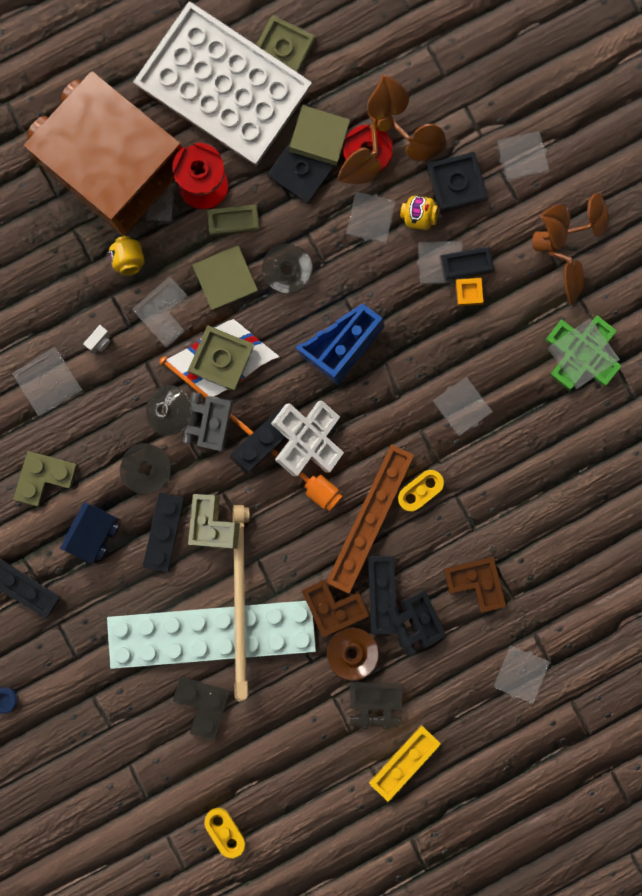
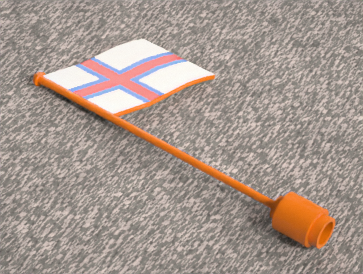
M234 319L215 327L218 330L253 343L255 346L239 383L262 365L280 358ZM201 339L191 347L170 358L164 356L160 359L161 365H166L198 393H201L205 399L207 396L215 397L229 390L188 373V368ZM231 414L230 419L249 435L254 433ZM276 450L271 452L276 458L280 454ZM299 473L298 476L307 482L304 486L307 489L305 495L323 510L326 508L328 511H331L343 497L339 493V489L322 475L318 477L313 475L309 478L304 473Z

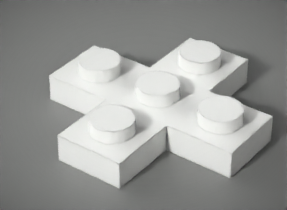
M318 401L306 418L291 404H285L271 423L289 439L275 461L292 476H298L309 459L317 464L325 473L331 472L344 452L326 436L340 416L323 401Z

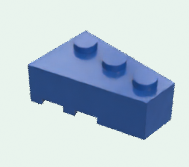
M362 303L336 320V323L325 330L317 332L316 336L303 344L300 343L295 348L302 358L338 385L385 328L382 317Z

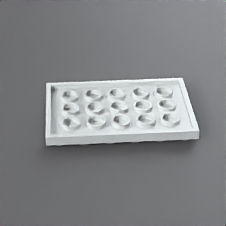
M190 1L133 82L135 86L255 166L263 158L312 86V82Z

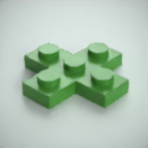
M596 316L584 332L580 334L561 319L545 339L547 343L564 355L549 376L567 390H571L582 374L586 372L605 387L621 367L619 363L602 351L617 330L599 316Z

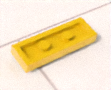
M421 725L370 780L369 784L389 802L441 743Z

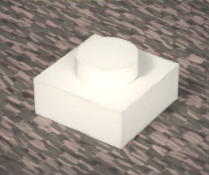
M99 325L83 344L92 353L96 354L97 351L102 352L108 346L111 335Z

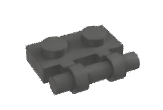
M192 392L190 401H187L186 409L188 410L186 423H183L182 432H184L182 442L192 443L194 435H198L197 446L224 451L233 401L207 396L205 405L200 403L202 394ZM198 412L203 413L201 427L196 426Z

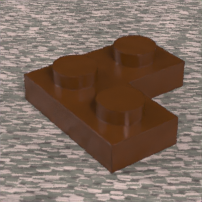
M494 557L443 569L449 594L474 588L480 613L506 607Z
M325 580L301 590L322 638L369 617L359 592L335 602Z

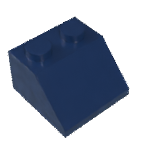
M84 502L60 549L93 564H96L97 560L102 561L108 550V547L105 545L109 537L114 538L120 527L117 524L119 518L92 504Z

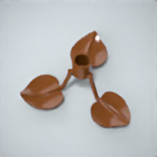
M382 75L378 86L371 94L367 103L368 116L372 121L370 129L372 130L373 151L371 153L369 149L361 148L347 158L338 174V180L342 183L363 184L369 182L378 174L381 164L375 158L378 154L377 129L387 131L393 126L410 142L405 151L411 159L416 161L428 160L436 156L446 145L447 141L444 131L438 125L425 124L415 131L413 137H410L395 122L392 115H399L406 110L409 96L400 83L386 75Z
M600 193L592 195L589 199L587 215L590 222L587 225L568 229L571 221L569 210L566 205L558 204L548 208L540 215L548 231L535 232L532 238L533 249L536 252H549V256H555L567 261V264L564 266L563 278L569 303L568 306L573 305L579 298L584 287L585 274L579 260L573 262V258L558 253L557 250L566 244L568 234L591 228L594 236H601L605 232L608 225V209L603 195Z

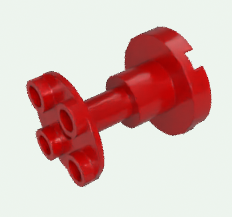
M194 143L192 146L182 148L176 154L172 166L181 197L193 208L202 210L214 209L223 201L228 191L227 176L220 154L214 147L205 143Z

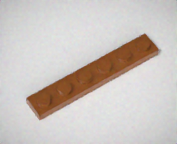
M392 444L390 445L326 583L350 593L414 457L413 454Z

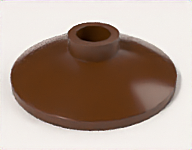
M347 628L339 631L332 637L327 648L329 666L338 676L344 679L358 680L364 678L373 671L377 664L378 648L375 640L366 631L358 628ZM353 648L357 651L355 658L348 657L347 652L349 649Z

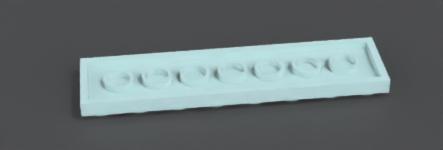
M295 601L246 605V657L316 652L313 615L307 602ZM235 606L107 617L110 669L235 658Z

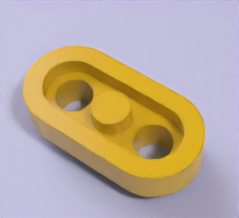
M427 470L400 491L398 495L400 507L409 512L418 510L442 490L444 485L442 475L435 470ZM427 479L434 480L435 486L433 488L426 486ZM409 494L415 497V502L412 504L406 501V496Z
M214 808L210 810L205 817L204 824L206 830L222 855L227 858L238 857L242 854L245 847L244 836L225 809ZM219 816L223 819V823L216 825L213 819ZM229 839H235L237 841V845L235 847H230L227 841Z

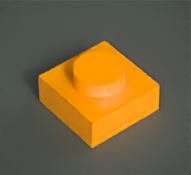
M481 278L457 279L455 281L457 306L483 304Z

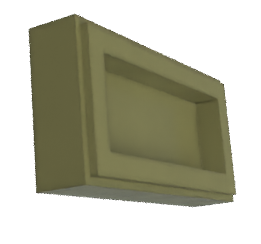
M257 205L207 210L210 236L259 231Z

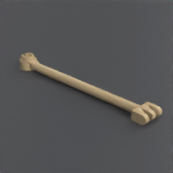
M233 505L232 520L235 523H240L238 548L234 549L236 678L234 696L240 702L248 696L245 648L244 523H249V508H244V505Z

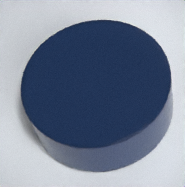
M3 687L0 688V713L7 714L17 707L19 698L15 690Z

